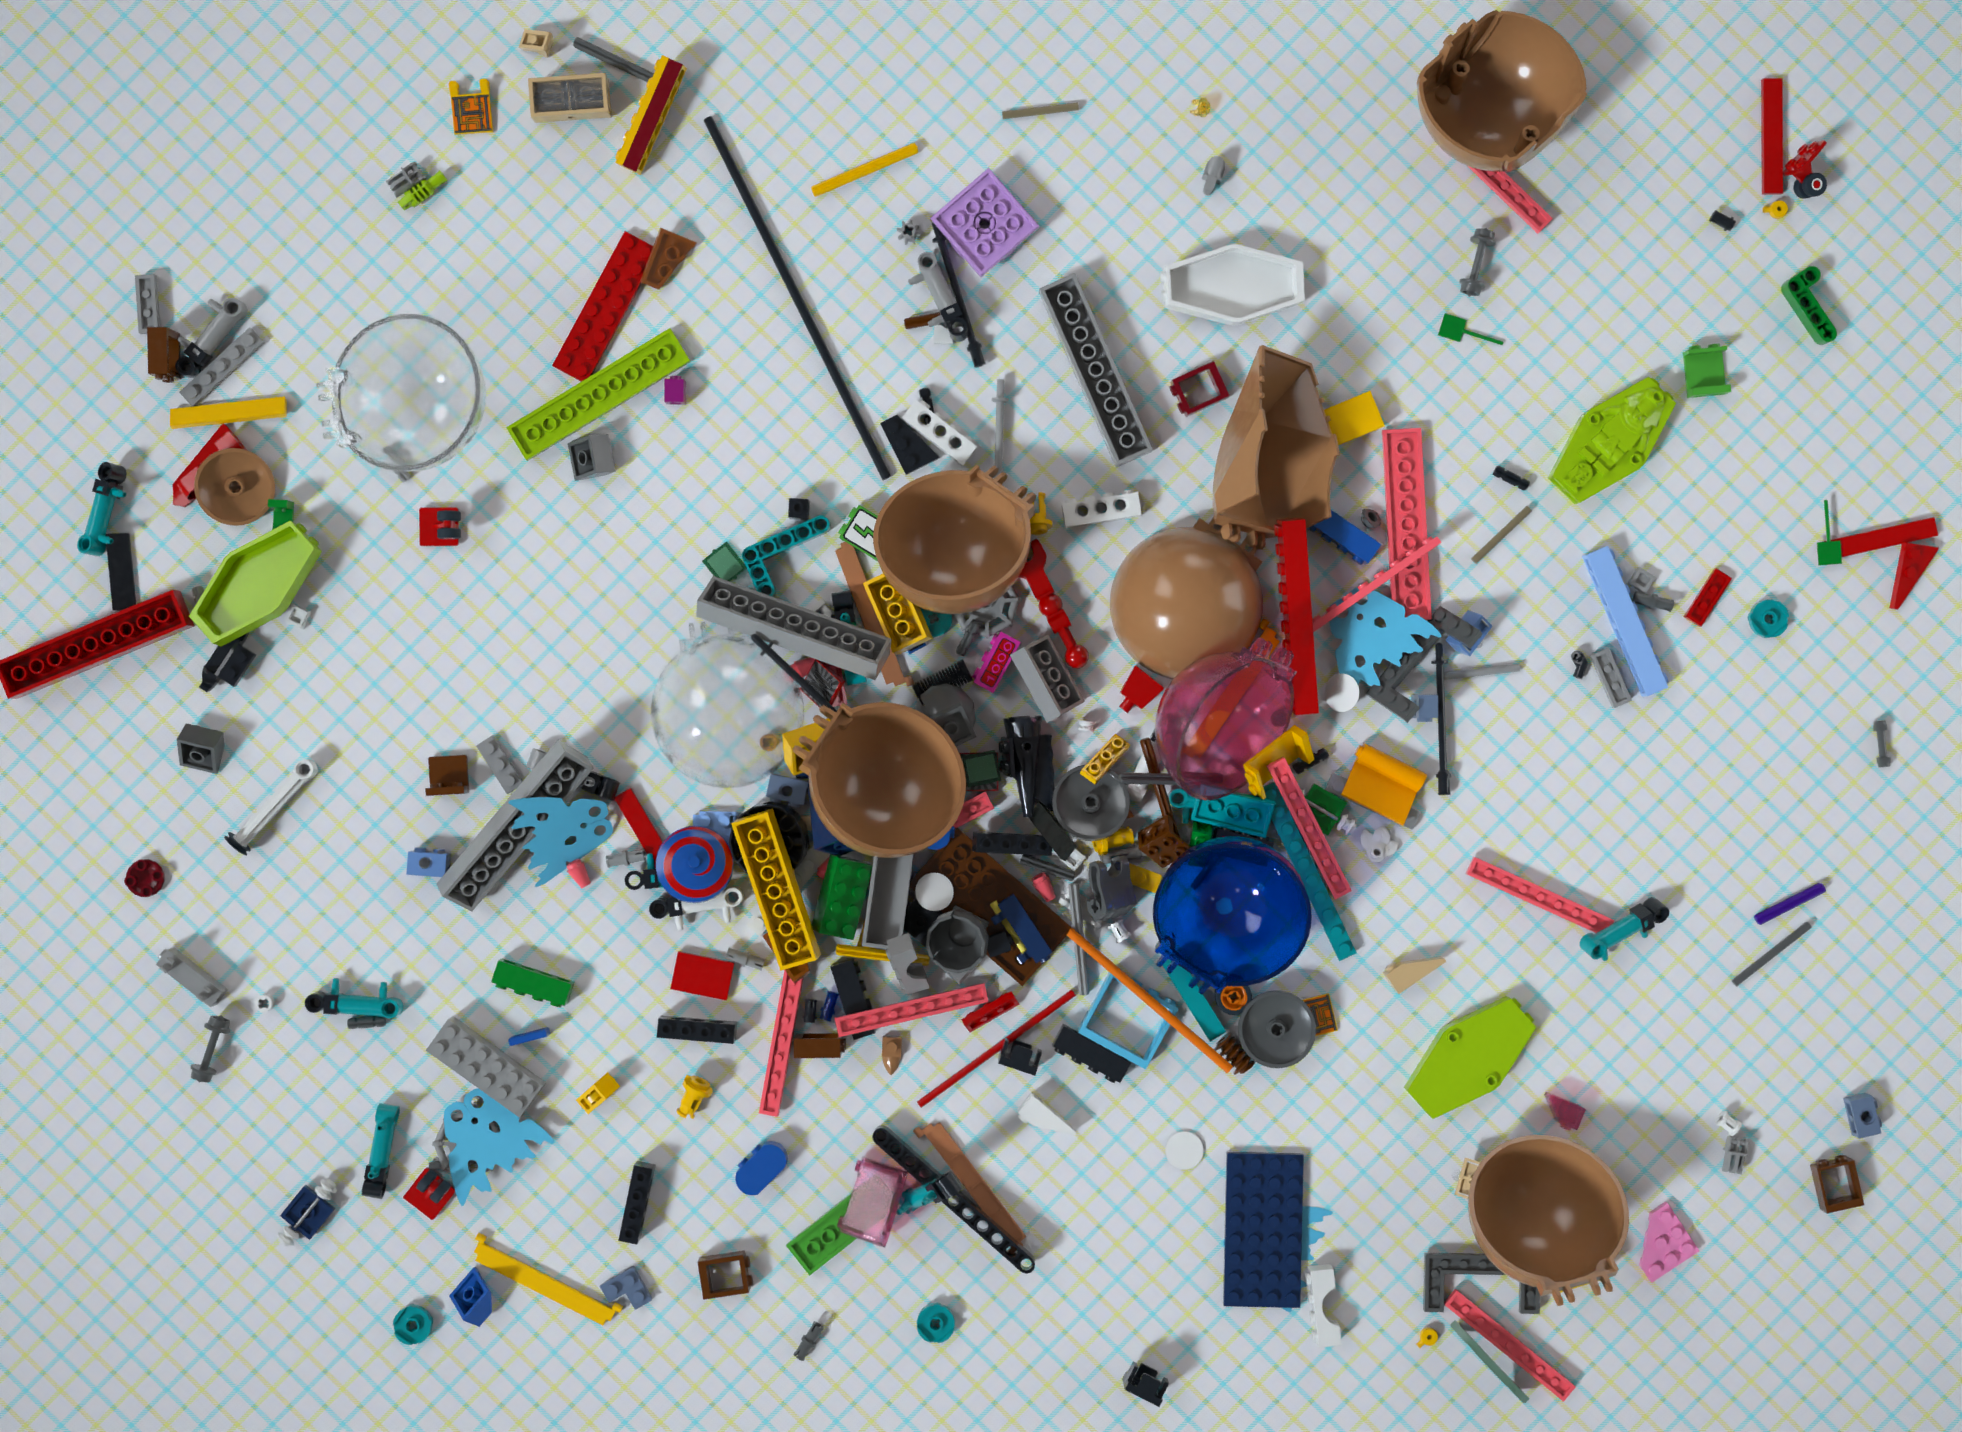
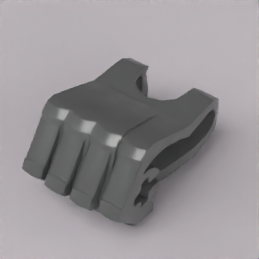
M1123 855L1114 857L1111 860V867L1108 871L1106 865L1099 860L1089 864V883L1095 897L1086 901L1088 912H1090L1095 922L1107 921L1123 916L1136 906L1137 900L1130 879L1129 862Z

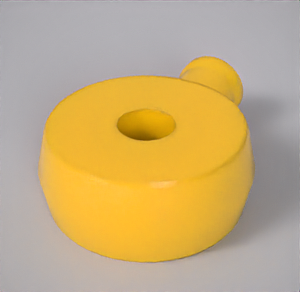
M1781 200L1774 201L1770 207H1763V213H1769L1775 219L1783 218L1788 211L1787 204Z
M1431 1327L1422 1329L1420 1341L1416 1345L1419 1348L1424 1344L1428 1346L1434 1345L1438 1340L1437 1331Z

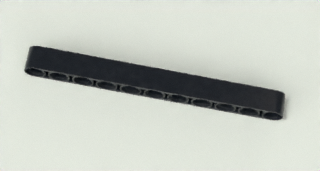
M881 1125L875 1129L872 1136L875 1144L922 1185L942 1175L887 1126ZM884 1131L887 1138L880 1140L877 1137V1132ZM899 1144L901 1151H892L891 1145ZM909 1156H912L916 1160V1163L914 1165H908L905 1159ZM927 1169L930 1172V1176L923 1178L920 1175V1171ZM961 1191L955 1194L959 1198L957 1203H951L946 1198L941 1201L1020 1272L1028 1274L1034 1270V1256ZM971 1208L974 1213L971 1216H966L963 1210ZM984 1220L988 1223V1227L981 1229L978 1226V1222ZM995 1233H999L1003 1239L997 1242L993 1240L992 1236ZM1009 1246H1014L1017 1252L1009 1254L1006 1249ZM1024 1259H1029L1032 1264L1029 1267H1024L1021 1262Z

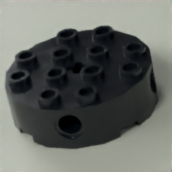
M769 801L758 803L742 813L738 819L773 808L793 871L799 867L807 855L810 840L807 825L798 812L786 804ZM732 828L729 839L731 855L740 868L748 874Z

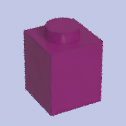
M670 376V379L664 380V402L666 404L686 405V381L681 379V376Z

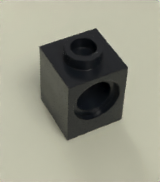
M789 498L788 518L809 520V499Z
M1004 930L989 936L987 951L990 958L1012 950L1011 945L1014 943L1010 933L1006 934Z

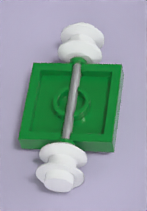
M1313 783L1304 797L1323 834L1328 836L1335 823H1337L1338 831L1344 829L1345 835L1348 833L1352 834L1357 826L1355 823L1356 819L1349 820L1348 814L1340 817L1347 802ZM1303 788L1301 789L1303 795H1305V790Z

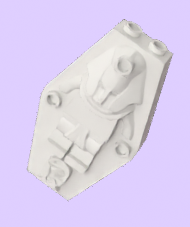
M1230 244L1166 265L1163 271L1160 272V282L1163 283L1164 291H1161V302H1164V308L1227 325H1239L1299 305L1305 301L1302 261L1239 244Z

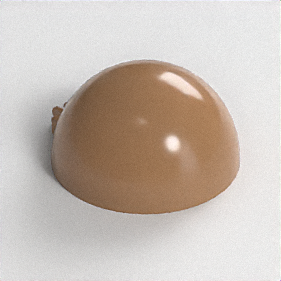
M976 465L970 471H941L919 477L896 491L884 504L876 519L873 544L879 566L888 582L900 595L923 609L942 614H962L986 607L1002 597L1013 586L1025 566L1031 541L1030 519L1035 515L1032 503L1037 495L1032 492L1023 498L1028 490L1024 486H1021L1014 493L1002 485L1008 475L1002 472L994 478L999 470L995 465L985 473Z
M1214 517L1209 524L1199 518L1193 527L1168 529L1143 540L1125 557L1112 583L1110 615L1120 643L1127 653L1141 666L1163 677L1178 680H1194L1209 677L1225 670L1247 651L1261 623L1263 595L1256 571L1263 561L1254 556L1258 549L1253 547L1250 552L1245 550L1244 548L1247 545L1246 538L1241 545L1229 540H1223L1221 537L1223 526L1219 530L1213 527L1215 524Z
M887 702L863 704L854 708H850L842 703L837 712L824 705L819 708L820 712L831 721L822 718L820 715H815L813 721L825 730L816 743L806 736L799 738V742L808 748L810 752L799 746H794L793 752L804 759L799 770L809 776V789L814 808L826 829L837 840L865 855L896 858L908 856L932 846L952 828L964 804L966 794L965 770L955 744L934 720L913 708Z
M1549 1135L1517 1137L1506 1141L1489 1152L1480 1162L1473 1175L1468 1195V1212L1471 1228L1478 1245L1486 1257L1500 1271L1512 1279L1532 1287H1537L1540 1296L1552 1294L1558 1306L1563 1305L1560 1291L1563 1290L1568 1302L1572 1303L1575 1302L1572 1288L1589 1283L1595 1296L1601 1295L1598 1280L1602 1282L1607 1292H1612L1613 1287L1609 1277L1616 1276L1619 1270L1614 1259L1621 1251L1628 1234L1629 1209L1623 1188L1611 1169L1598 1156L1585 1147L1570 1140Z

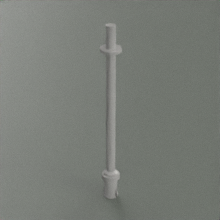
M997 379V395L995 398H992V401L996 402L995 466L999 469L994 478L1002 473L1004 403L1009 401V398H1004V379Z

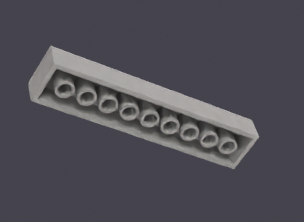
M1073 273L1039 288L1041 299L1115 467L1117 468L1151 453L1153 450L1076 274Z
M715 576L711 578L697 600L696 617L749 636L757 634L763 641L772 642L777 646L876 680L890 655L891 638Z
M557 740L437 882L442 897L472 912L525 850L522 847L536 837L532 833L535 830L533 826L517 829L511 828L515 824V819L524 815V813L508 802L521 798L555 797L562 798L565 803L594 769L588 757L562 741ZM547 813L536 815L538 821L547 820L549 816Z

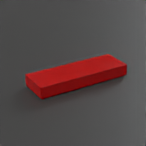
M1714 568L1683 617L1702 627L1732 578L1719 569Z

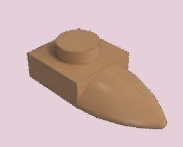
M883 1036L882 1059L890 1075L896 1071L901 1060L902 1037Z

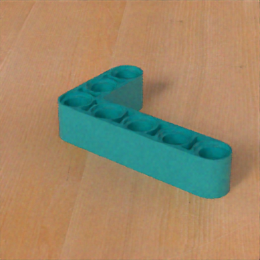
M825 516L812 518L748 546L743 550L742 559L756 591L762 593L764 586H770L772 592L769 596L774 597L776 595V588L764 560L829 532L831 524ZM818 521H826L827 526L824 530L817 529ZM802 528L809 529V535L805 538L799 536V531ZM786 535H789L792 539L789 545H783L781 542L782 538ZM767 543L774 545V550L771 553L764 551V546ZM749 551L756 552V558L753 561L747 560L746 556ZM762 568L764 570L763 577L755 578V570Z

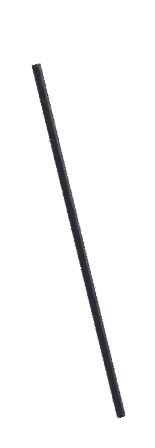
M713 117L705 118L703 121L882 480L891 477Z

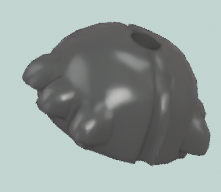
M1362 509L1361 521L1364 526L1374 529L1381 525V519L1377 512L1371 509Z

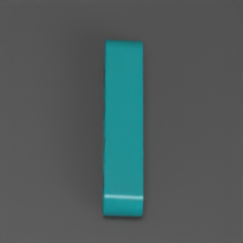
M1176 952L1161 962L1162 966L1208 1040L1211 1042L1224 1034L1226 1030L1178 953Z

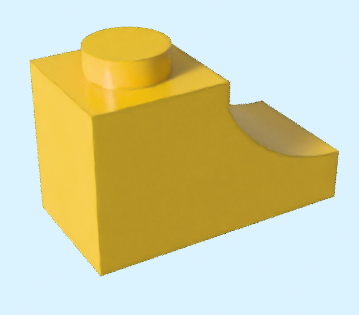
M607 1072L579 1096L576 1101L589 1114L620 1086Z

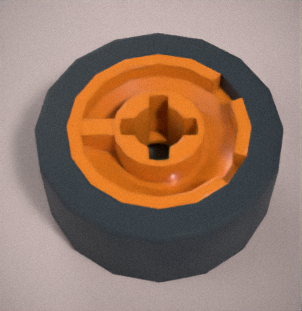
M1238 978L1222 980L1215 990L1217 1006L1229 1015L1241 1014L1244 1007L1252 999L1250 988L1244 981ZM1236 993V999H1230L1229 995Z

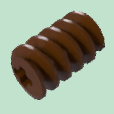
M1229 1032L1216 1043L1217 1045L1214 1050L1221 1049L1220 1055H1226L1225 1059L1228 1062L1231 1061V1065L1236 1068L1233 1072L1234 1075L1238 1073L1243 1074L1253 1067L1255 1061H1250L1251 1058L1245 1055V1050L1240 1049L1241 1044L1235 1043L1236 1038H1230L1232 1033Z

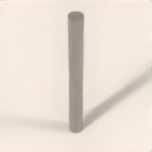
M1512 664L1444 672V680L1520 671V665Z

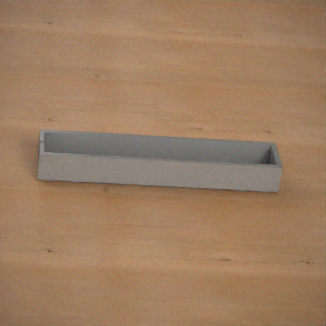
M914 854L896 858L874 857L862 946L887 949V940L903 935Z

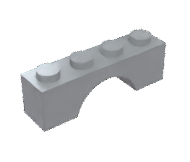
M909 933L887 940L888 948L885 949L886 954L895 971L897 980H899L901 989H905L908 995L929 989V983L922 963H912L917 959V955Z

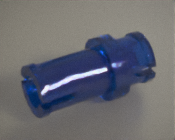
M827 991L824 1006L820 1009L822 1011L820 1019L831 1022L832 1015H835L836 1012L834 1008L839 996L838 993Z

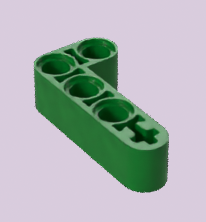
M1810 266L1785 281L1781 286V292L1814 342L1818 345H1824L1836 338L1837 331L1809 289L1821 277L1820 270L1815 266ZM1806 273L1811 274V281L1807 279ZM1791 283L1795 285L1796 291L1791 290ZM1801 299L1806 301V307L1801 305ZM1812 315L1816 316L1817 323L1812 321Z

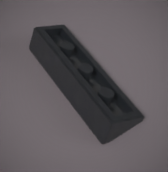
M130 533L105 534V536L113 539L112 544H106L113 611H121L136 605Z

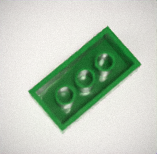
M830 854L811 924L814 931L854 940L873 865Z

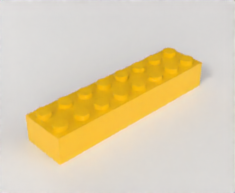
M773 808L735 820L731 825L780 971L817 960L821 956V952Z

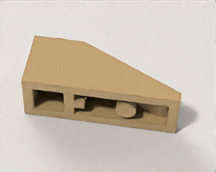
M1440 956L1398 963L1393 962L1385 968L1386 971L1383 972V975L1394 991L1400 994L1444 964L1446 960Z

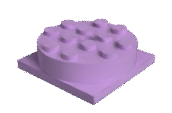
M990 168L986 169L930 218L949 240L956 253L965 259L980 277L984 276L997 263L1009 257L1019 244L1039 228L1035 220ZM987 221L990 226L989 229L980 228L979 224Z

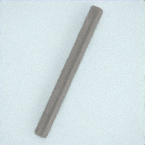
M1070 883L1068 888L1072 928L1084 937L1079 884ZM1074 942L1079 994L1088 995L1090 990L1086 952Z

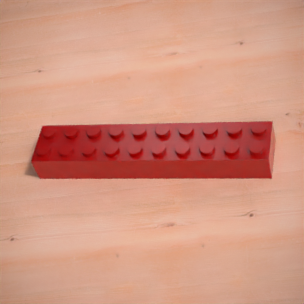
M1279 519L1277 524H1274V534L1278 536V544H1275L1276 555H1279L1280 562L1277 563V574L1281 576V582H1278V592L1282 594L1279 608L1284 618L1281 621V631L1285 634V640H1282V649L1286 652V659H1283V665L1288 675V678H1285V688L1289 691V697H1286V705L1295 715L1319 713L1306 519Z
M170 590L0 660V680L7 698L19 699L194 627L195 625L189 617L190 613L181 591Z

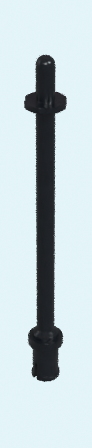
M932 222L936 238L932 239V242L938 243L956 303H958L963 319L967 323V338L969 342L967 351L971 354L974 368L986 365L981 351L982 345L976 341L945 243L947 238Z
M757 634L751 635V640L762 649L761 656L766 653L821 706L824 705L837 712L822 695L771 648L773 646L772 642L767 645Z
M1438 642L1435 644L1436 661H1431V664H1436L1440 770L1436 774V778H1438V795H1450L1449 778H1451V773L1447 770L1444 664H1447L1448 660L1443 661V644Z

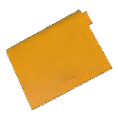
M1366 743L1362 746L1359 745L1354 754L1357 757L1341 795L1403 826L1415 796L1423 786L1427 774Z

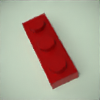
M1010 991L1002 994L993 1002L984 1004L979 1010L970 1012L961 1020L971 1033L1020 1004L1013 992Z

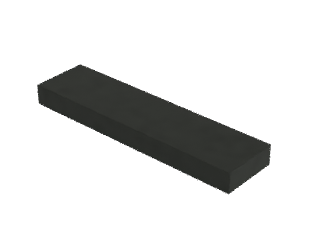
M1039 802L1034 808V817L1028 818L1059 858L1066 861L1077 846L1049 810Z

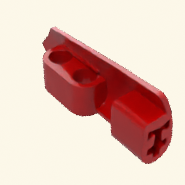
M222 424L172 484L173 505L187 507L196 499L194 490L196 472L201 463L212 453L226 448L247 450L226 424Z

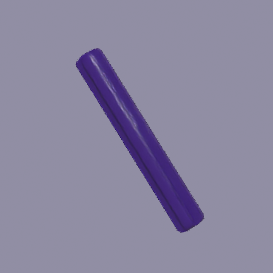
M1817 883L1756 914L1754 919L1757 924L1762 925L1825 893L1826 889L1822 883Z

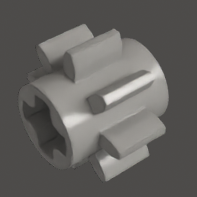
M912 220L906 224L902 221V228H897V231L901 233L898 239H904L905 245L910 241L915 244V237H920V233L916 232L919 229V225L914 226ZM906 229L912 231L911 236L905 233Z

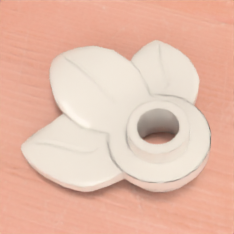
M1385 826L1378 828L1374 834L1366 830L1362 831L1360 843L1367 851V858L1371 862L1380 863L1386 856L1393 855L1397 850L1398 843L1389 841L1390 834ZM1374 850H1378L1380 855H1374Z

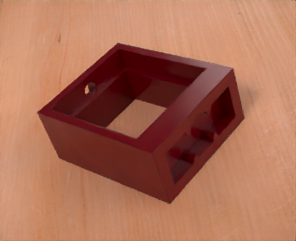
M1214 361L1171 380V386H1169L1173 397L1176 396L1179 401L1177 406L1180 413L1185 414L1186 417L1226 400L1230 396ZM1207 371L1218 396L1190 408L1179 383Z

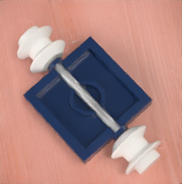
M322 1179L320 1181L322 1186L315 1187L316 1192L307 1185L303 1186L282 1212L280 1217L291 1225L284 1226V1233L279 1232L277 1234L279 1237L278 1241L282 1245L293 1246V1239H299L298 1231L310 1240L336 1208L325 1200L331 1199V1192H337L336 1184L333 1181Z

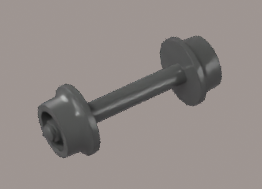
M1487 228L1476 229L1474 236L1470 237V241L1478 244L1470 279L1463 278L1459 281L1461 284L1460 292L1469 297L1479 296L1482 288H1485L1483 282L1477 281L1485 247L1496 245L1494 241L1495 232Z
M222 1015L210 1016L208 1023L204 1024V1027L211 1030L212 1033L201 1065L192 1064L190 1067L192 1069L191 1078L199 1083L210 1082L212 1076L217 1073L215 1069L209 1067L219 1034L230 1033V1020L223 1018Z

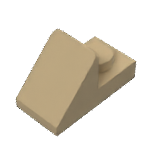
M524 29L519 48L524 51L537 52L548 58L554 41L553 35L550 32Z

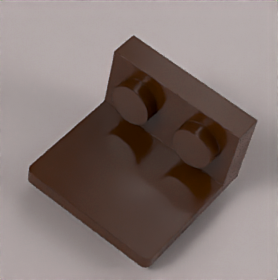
M467 755L428 758L430 788H425L426 796L469 793Z
M1169 815L1137 832L1139 850L1161 868L1192 852V847L1174 833L1173 819Z

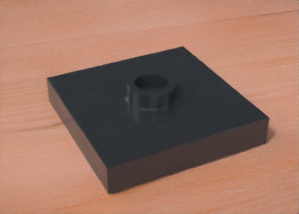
M915 898L906 910L904 930L926 947L928 929L943 912L940 910H927Z

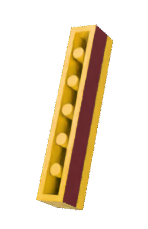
M663 55L655 63L654 75L647 82L646 87L648 89L639 100L640 107L638 112L632 116L631 128L629 131H626L623 138L624 144L617 151L615 157L617 159L615 163L641 175L687 70L683 64Z

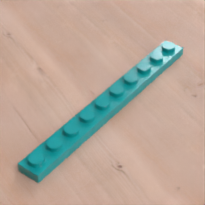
M1275 782L1264 785L1265 799L1275 801L1276 803L1271 820L1338 960L1341 961L1356 954L1357 952Z

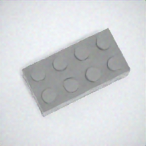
M1048 634L1010 655L1046 722L1061 716L1085 702Z

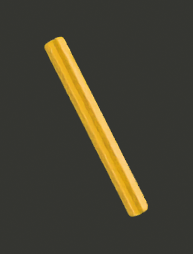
M837 944L836 946L837 955L890 961L886 950L843 944ZM916 954L917 959L912 962L928 966L930 957L928 955Z

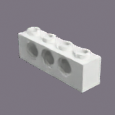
M915 400L902 417V420L963 467L976 450L977 446L974 445L976 441L968 435L966 437L959 433L961 430L954 424H947L944 421L946 418L939 412L934 414L930 411V406L925 401L921 400L919 402ZM928 415L931 418V422L924 425L920 422V417ZM943 427L946 430V434L942 437L937 436L935 429ZM957 438L961 441V446L953 448L950 445V441Z
M1133 490L1122 491V495L1116 496L1114 493L1103 494V498L1098 499L1095 496L1084 497V501L1077 502L1076 499L1066 500L1065 504L1061 506L1065 529L1140 517L1142 515L1138 492L1133 493ZM1119 500L1123 501L1125 503V509L1121 511L1117 510L1115 508V502ZM1104 504L1106 512L1103 514L1098 513L1096 505ZM1085 507L1088 513L1086 516L1081 517L1077 514V509Z

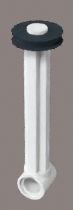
M311 760L297 762L293 773L236 835L228 832L229 837L225 836V840L235 850L247 856L246 851H251L248 843L305 782L317 775V764ZM305 764L310 767V772L307 775L302 771Z

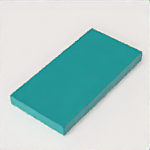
M1200 783L1191 820L1266 838L1276 803L1272 800H1263L1260 797Z

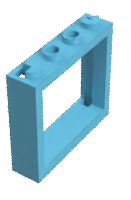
M1109 972L1077 1031L1081 1035L1146 1070L1170 1026L1167 1021L1163 1020L1143 1057L1087 1027L1112 980L1115 979L1120 982ZM1133 979L1138 985L1142 987L1143 984L1141 982L1137 981L1136 979ZM1143 988L1159 1003L1168 1008L1174 1016L1179 1010L1175 1005L1177 1002L1168 997L1166 999L1159 997L1160 993L1152 988H1149V990Z

